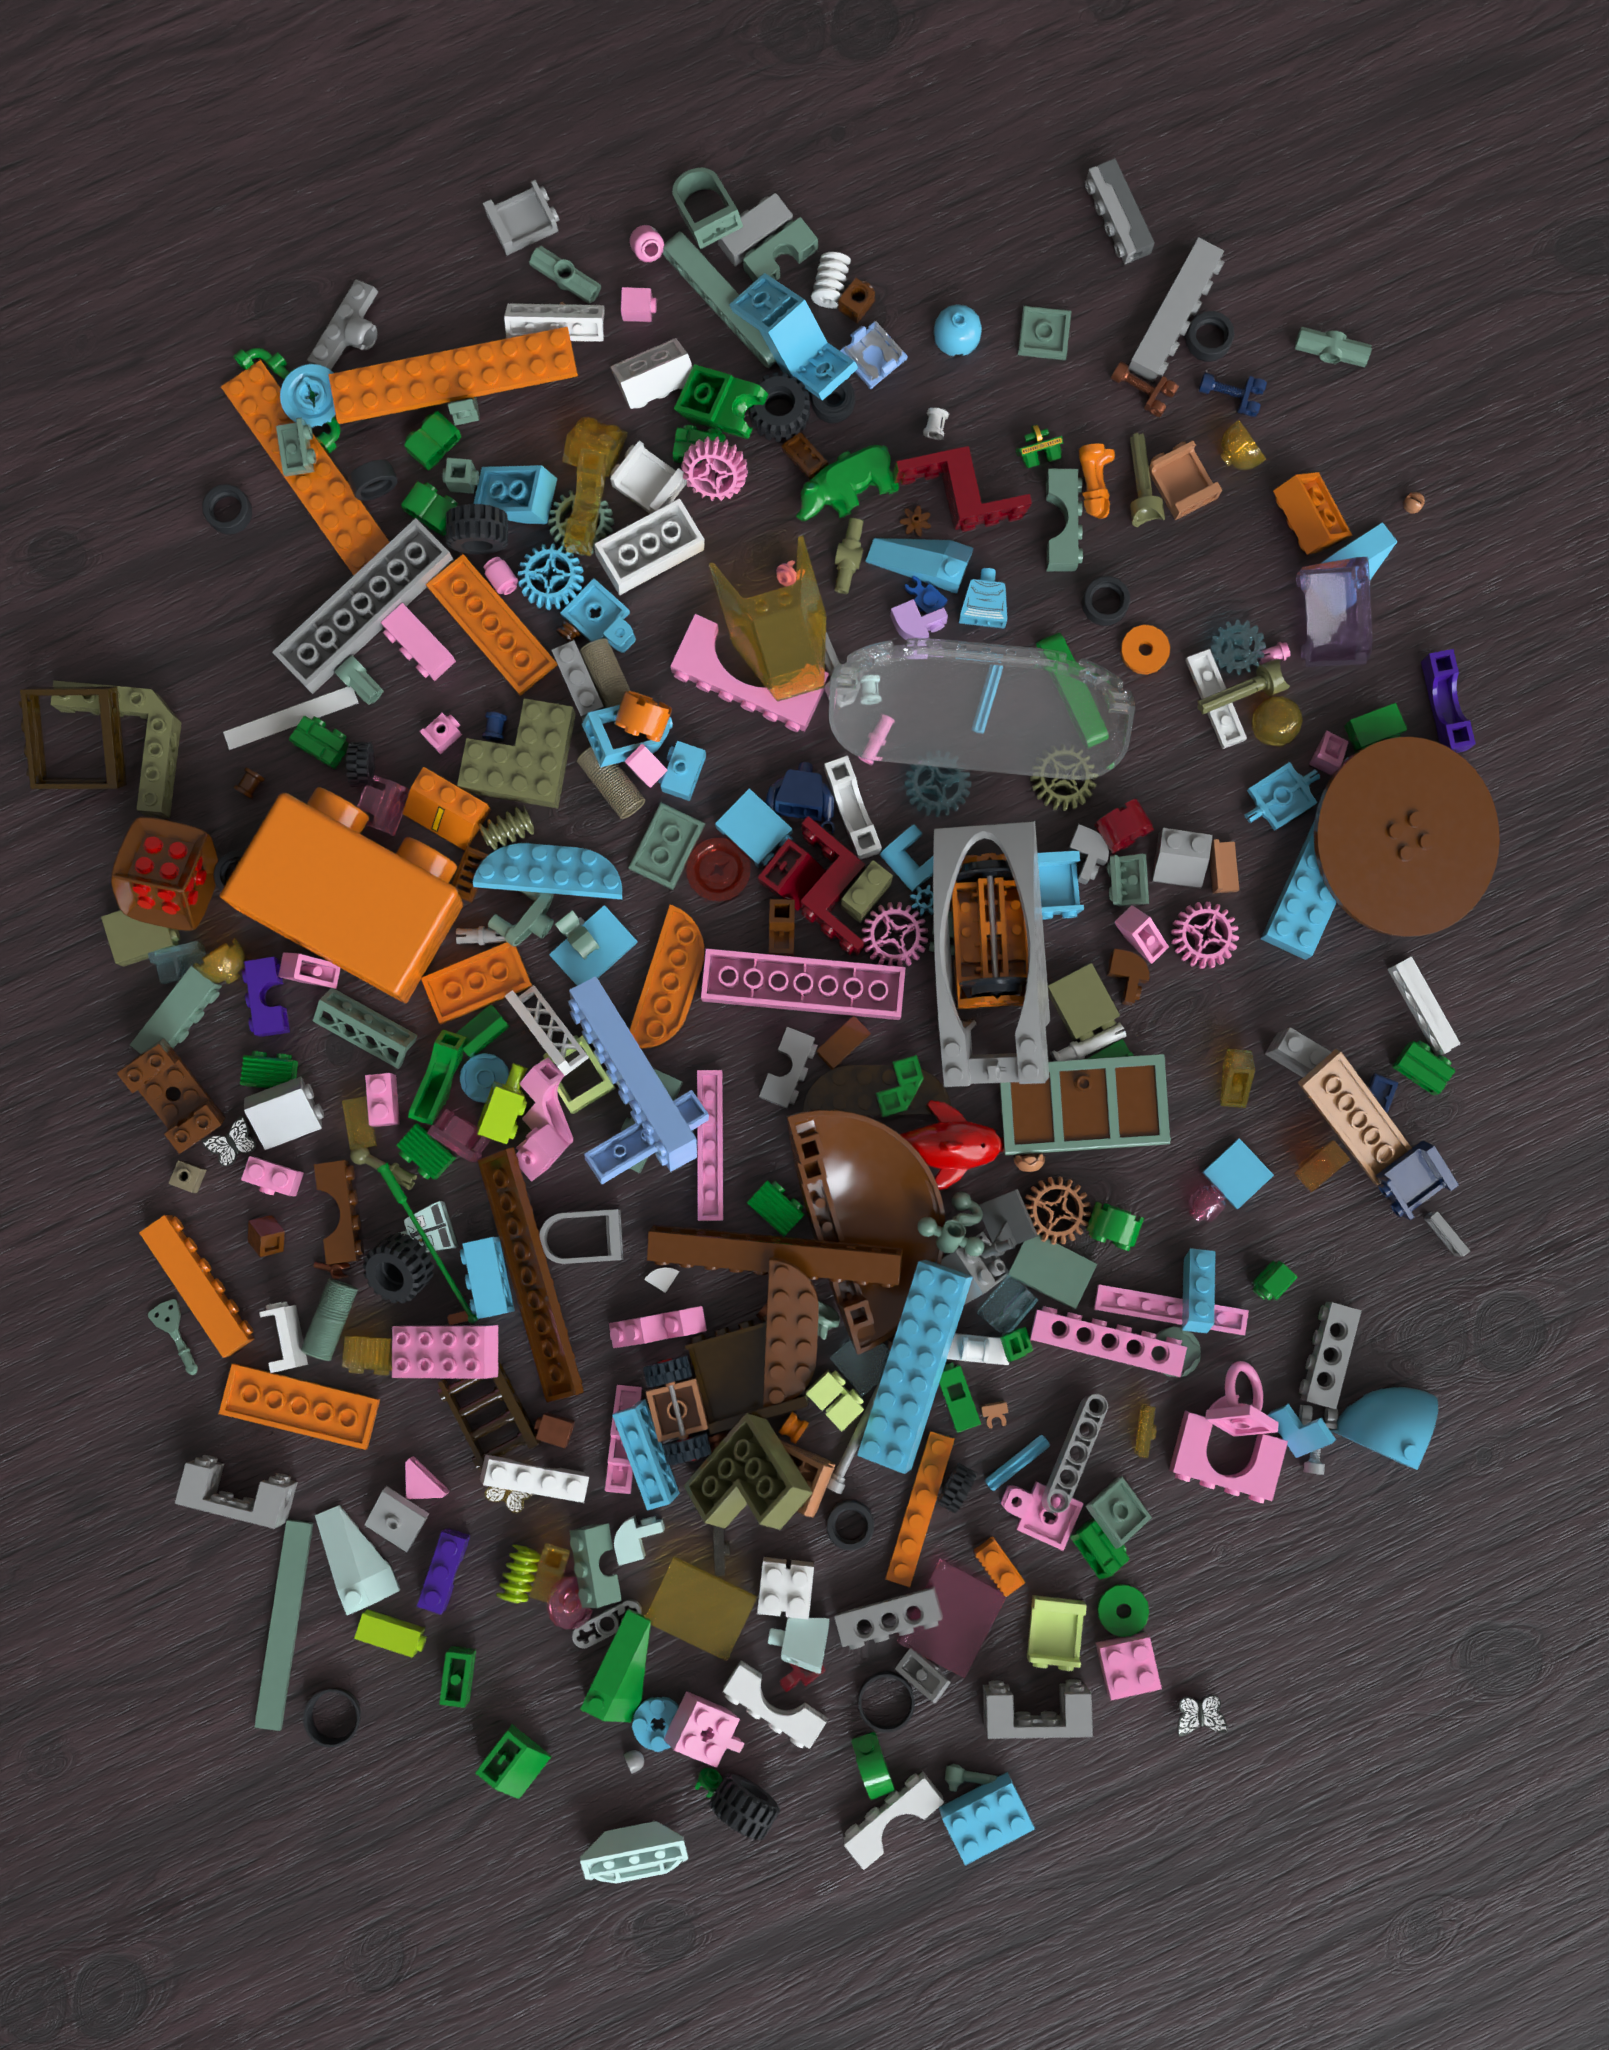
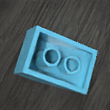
M542 465L482 467L474 504L490 505L502 509L507 513L509 521L525 524H547L557 478Z

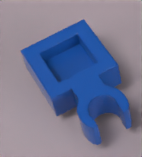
M916 576L912 577V581L917 584V587L910 588L905 584V591L916 596L914 599L915 604L925 615L941 609L947 603V599L931 584L924 588L921 585L920 579Z

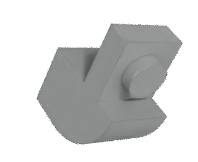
M1082 825L1077 826L1067 851H1079L1080 857L1085 858L1078 876V882L1086 885L1089 879L1094 880L1099 866L1095 864L1098 863L1103 866L1106 864L1109 850L1098 832Z

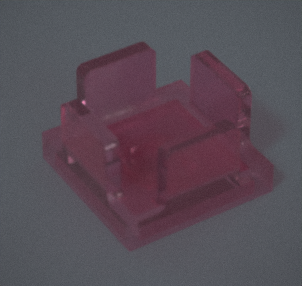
M374 775L373 780L386 785L385 790L381 791L366 785L358 808L374 815L373 822L368 821L366 823L367 826L395 836L410 789Z
M446 1109L437 1123L431 1126L427 1134L467 1161L477 1163L490 1138L482 1136L473 1149L474 1144L481 1136L477 1133L476 1126L464 1118L460 1119L457 1116H453L454 1112Z

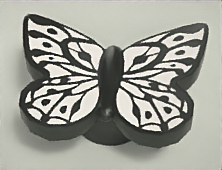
M243 1116L235 1120L229 1133H226L225 1136H211L202 1140L203 1146L213 1154H219L218 1162L222 1166L232 1165L237 1159V1154L250 1153L256 1148L255 1140L248 1137L250 1129Z
M1212 1694L1205 1696L1202 1701H1196L1194 1698L1187 1696L1181 1698L1179 1708L1183 1714L1178 1719V1735L1185 1736L1193 1732L1198 1726L1203 1727L1204 1725L1213 1731L1226 1733L1228 1727L1225 1718L1218 1712L1221 1707V1700Z

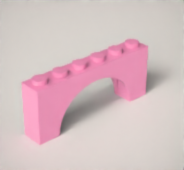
M695 614L670 666L674 677L683 682L692 681L696 683L697 688L705 692L712 690L719 693L718 696L725 701L732 702L734 700L741 703L740 706L747 711L754 712V710L763 713L764 718L772 722L779 720L786 723L785 727L792 731L798 732L801 730L805 732L825 690L824 687L829 681V673L806 664L805 668L796 678L781 686L761 688L745 684L730 675L716 655L715 641L719 631L718 624Z

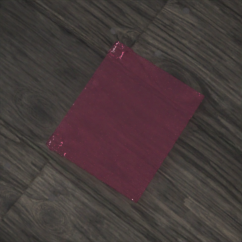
M939 1559L925 1589L935 1587L943 1615L942 1620L938 1621V1626L924 1629L923 1625L914 1627L913 1633L900 1636L897 1642L908 1649L912 1648L927 1659L965 1678L1007 1596H1003L999 1590L954 1567L945 1560ZM915 1606L910 1616L912 1619L921 1617V1610L917 1606Z

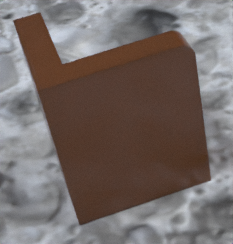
M272 1215L248 1220V1242L259 1257L284 1252L285 1231Z

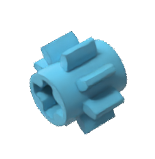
M930 885L924 890L917 886L918 894L910 895V899L915 900V904L911 906V909L918 908L920 916L925 911H929L933 915V892L930 891ZM922 895L925 898L930 897L928 906L925 903H919Z

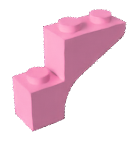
M546 1058L535 1065L519 1083L536 1102L522 1120L531 1130L536 1127L540 1130L549 1124L563 1142L569 1146L573 1142V1136L557 1094L559 1083L565 1075L549 1058Z
M702 1306L609 1323L613 1348L645 1344L707 1331Z

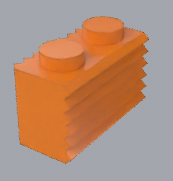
M993 1536L974 1549L975 1557L1003 1596L1010 1595L1025 1583Z

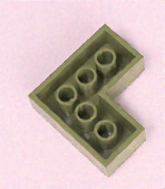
M524 699L515 746L466 738L457 787L470 794L558 808L576 716L573 707Z
M748 1413L743 1416L684 1485L704 1523L726 1528L745 1505L748 1504L760 1525L780 1530L813 1493L767 1419Z

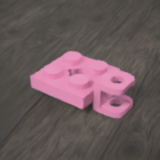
M1036 1481L1031 1493L1018 1486H1007L1001 1499V1505L1009 1513L1020 1517L1016 1529L1060 1550H1064L1084 1503L1072 1498L1068 1508L1064 1512L1053 1513L1056 1516L1055 1520L1050 1519L1047 1523L1043 1516L1046 1510L1041 1502L1046 1488L1045 1485ZM1053 1494L1050 1503L1052 1507L1057 1508L1061 1502L1060 1497L1057 1494ZM1014 1497H1018L1016 1503H1012Z

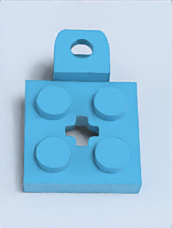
M594 578L561 612L562 617L590 642L605 638L608 639L609 644L615 650L624 653L636 641L631 626L624 620L630 614L629 609ZM592 608L594 610L601 609L598 618H591L590 610Z

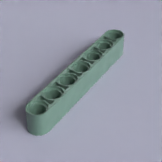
M678 231L664 243L663 255L757 359L766 368H770L776 363V360L760 331L736 315L729 306L739 294L688 238Z

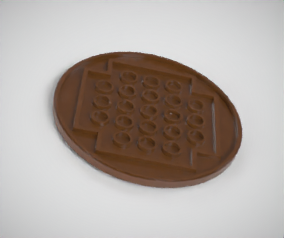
M1397 737L1382 740L1362 748L1350 756L1336 770L1327 783L1317 807L1314 823V849L1322 879L1332 897L1349 916L1367 928L1379 933L1401 937L1422 936L1441 931L1453 925L1470 912L1485 893L1492 879L1499 853L1498 817L1494 802L1484 781L1467 760L1457 752L1428 739Z

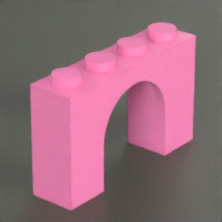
M1185 1411L1169 1468L1170 1471L1176 1473L1175 1478L1190 1482V1478L1200 1480L1199 1485L1214 1489L1215 1485L1225 1487L1224 1492L1239 1496L1240 1492L1249 1494L1248 1499L1259 1503H1264V1499L1272 1501L1288 1441L1267 1434H1257L1248 1465L1236 1474H1219L1209 1464L1206 1453L1213 1424L1207 1421L1205 1416Z

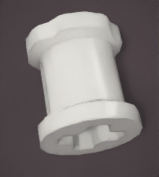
M929 408L927 411L929 418L923 435L931 439L941 440L944 438L943 428L949 413L940 408Z

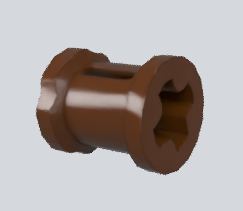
M246 767L244 769V776L238 785H234L233 788L253 799V793L260 782H264L265 778Z

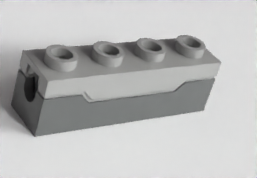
M1116 159L1089 169L1087 179L1085 180V187L1088 194H1092L1094 197L1095 209L1098 215H1102L1105 221L1104 227L1107 235L1113 238L1116 255L1122 258L1125 265L1150 255L1155 242Z

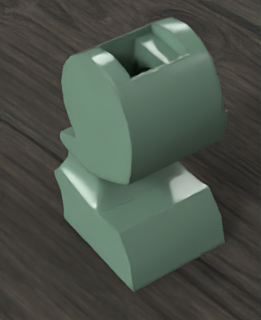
M573 910L555 924L584 960L595 949L598 950L600 948L585 926L580 924V920Z

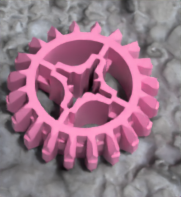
M718 436L714 441H711L709 437L704 442L698 439L695 445L691 444L683 457L684 461L681 468L684 472L683 479L687 480V487H693V493L701 492L702 498L706 495L710 496L711 501L715 497L722 501L725 496L731 498L733 493L738 494L741 487L745 484V477H747L748 473L746 459H743V451H736V444L729 446L728 439L724 443L719 442ZM702 459H707V460L702 461V463L696 464L697 462H699V461L702 460Z
M889 902L887 906L888 911H885L882 905L878 906L880 915L875 911H871L870 915L874 921L865 919L864 923L870 928H862V933L869 935L862 938L864 943H870L864 949L865 952L873 950L874 953L870 956V959L873 961L879 956L878 965H883L884 960L889 961L888 966H893V962H897V967H902V961L904 960L906 965L910 966L912 962L909 957L911 956L916 961L919 960L920 957L915 951L924 953L925 948L920 943L925 944L928 942V938L921 936L928 933V928H920L925 923V920L920 919L916 921L915 919L920 913L915 911L910 915V905L906 907L905 911L901 910V902H898L897 909H893V904ZM890 917L903 918L910 924L898 926ZM883 920L887 932L879 940L875 941V928ZM891 929L895 933L902 932V935H899V943L894 938L888 939V936L891 935ZM914 931L915 943L907 951L903 938ZM892 945L900 954H888L882 951L880 947Z
M1200 902L1195 904V910L1189 905L1186 907L1187 914L1181 911L1178 914L1181 920L1173 922V925L1179 929L1171 931L1172 935L1178 936V938L1173 939L1171 942L1174 945H1180L1175 950L1176 954L1181 951L1185 953L1181 958L1182 961L1187 960L1189 957L1192 958L1190 966H1194L1199 961V968L1203 969L1207 961L1208 966L1214 968L1215 961L1219 965L1223 964V957L1229 959L1232 956L1229 950L1234 951L1237 948L1231 942L1239 940V936L1232 934V932L1238 930V926L1231 927L1230 925L1235 918L1230 917L1227 920L1225 915L1229 911L1225 909L1221 913L1218 912L1220 909L1219 904H1216L1213 910L1211 909L1210 902L1205 903L1204 909ZM1195 917H1208L1203 926L1188 924ZM1216 922L1222 928L1224 939L1215 931ZM1208 927L1207 936L1210 938H1207L1202 943L1203 934L1201 933ZM1186 931L1195 940L1194 949L1187 941ZM1208 944L1221 946L1220 950L1214 954H1201Z

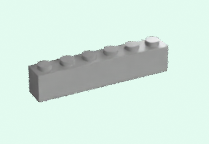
M1201 238L1197 239L1132 358L1129 371L1154 383L1158 375L1163 376L1169 363L1165 362L1169 355L1174 356L1180 344L1177 342L1180 334L1185 336L1191 324L1188 321L1190 315L1195 316L1202 304L1199 301L1201 295L1208 294L1213 284V281L1210 280L1213 273L1218 275L1224 264V261L1221 260L1224 250Z

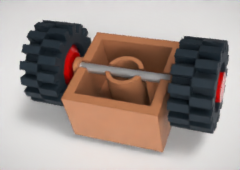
M688 1357L670 1358L643 1367L647 1387L665 1384L664 1386L646 1391L658 1442L679 1437L677 1440L662 1445L667 1465H676L710 1455L711 1449L707 1433L689 1436L691 1433L708 1429L709 1424L697 1377L675 1382L692 1376Z

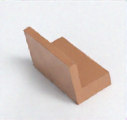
M1219 839L1213 840L1210 850L1213 893L1238 892L1239 881L1235 842L1219 843Z

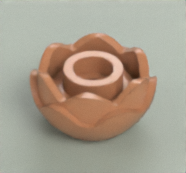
M1043 1153L1018 1154L1013 1158L1015 1165L1025 1172L1037 1171L1045 1162Z

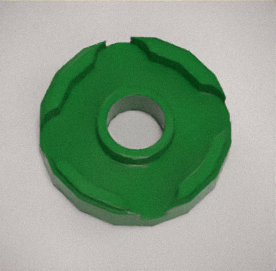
M1127 1584L1113 1585L1099 1598L1097 1606L1098 1618L1104 1628L1111 1634L1120 1637L1133 1636L1146 1625L1149 1616L1148 1602L1144 1595L1134 1586ZM1128 1604L1130 1607L1129 1614L1125 1617H1119L1116 1613L1118 1605Z

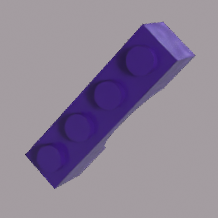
M1454 650L1430 653L1421 661L1439 742L1457 753L1467 751L1476 743L1471 722L1463 715L1458 701L1457 677L1459 671Z

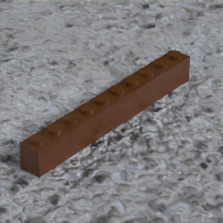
M653 1225L648 1232L647 1261H654L657 1265L677 1263L680 1267L691 1268L694 1265L704 1266V1269L707 1270L728 1268L730 1272L735 1273L749 1270L754 1271L757 1275L769 1274V1257L783 1259L796 1265L810 1280H817L820 1277L829 1278L831 1282L851 1280L859 1285H867L869 1282L879 1283L882 1287H894V1285H899L901 1279L903 1248Z

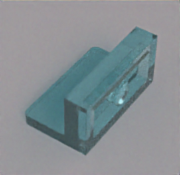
M1007 1276L980 1307L977 1314L1003 1336L1013 1331L1039 1300L1014 1278Z

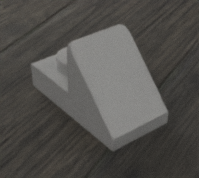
M912 1648L908 1650L895 1668L933 1703L938 1701L951 1683L938 1671L939 1668Z

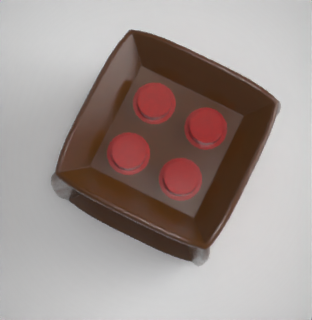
M152 817L136 818L124 837L112 869L111 885L120 910L126 916L140 922L177 930H195L206 912L216 886L214 869L218 863V857L213 840L207 832L194 826Z

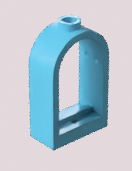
M620 705L588 712L582 726L599 766L604 767L624 762L641 744L652 754L655 753L663 744L669 729L672 728L671 717H669L660 742L649 740L614 750L603 724L615 721Z

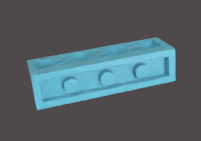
M643 1399L631 1408L617 1411L612 1416L647 1510L670 1504L680 1492L671 1468L666 1463L662 1443L658 1442L647 1402Z

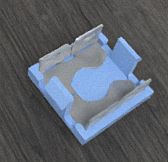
M876 321L867 330L865 326H860L850 335L852 343L840 350L855 361L858 366L855 372L870 389L907 359V355Z

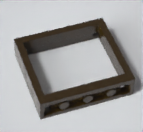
M117 686L28 687L20 689L21 701H19V705L23 713L21 728L25 733L24 754L28 760L26 776H29L31 789H118L127 785ZM99 695L107 778H47L39 696Z

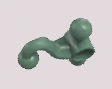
M956 1192L951 1200L952 1205L957 1211L968 1209L973 1215L960 1213L947 1221L943 1228L938 1226L932 1217H923L919 1220L917 1225L919 1233L926 1237L937 1236L936 1245L945 1253L955 1252L958 1246L963 1247L967 1254L974 1257L979 1256L984 1251V1243L979 1237H964L966 1234L964 1226L976 1225L983 1217L981 1207L972 1201L966 1192Z

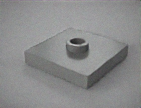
M386 1486L364 1525L407 1552L411 1548L429 1513Z

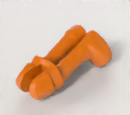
M1088 444L1079 448V460L1086 481V492L1082 493L1085 498L1083 502L1088 514L1104 519L1109 514L1110 501L1103 479V467L1115 459V451L1113 449H1105L1104 444Z

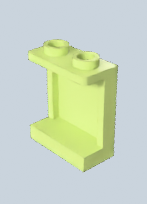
M1033 1595L1027 1659L1033 1663L1034 1667L1048 1668L1049 1664L1058 1665V1669L1073 1671L1074 1667L1080 1668L1081 1662L1079 1657L1083 1615L1086 1616L1087 1606L1084 1601Z

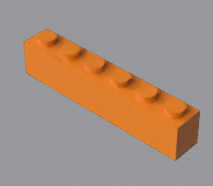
M164 1215L139 1233L223 1358L229 1357L255 1339L251 1334L253 1329L246 1320L243 1321L238 1315L239 1308L232 1299L228 1300L224 1294L225 1287L222 1282L217 1278L214 1279L210 1273L212 1270L210 1264L206 1259L199 1257L196 1252L198 1249L197 1245L190 1237L187 1238L182 1231L184 1227L181 1221L172 1215Z

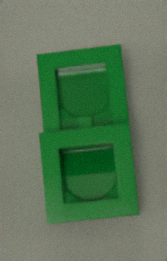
M1026 1327L1018 1328L1000 1337L1007 1362L1024 1357L1027 1353L1033 1351Z

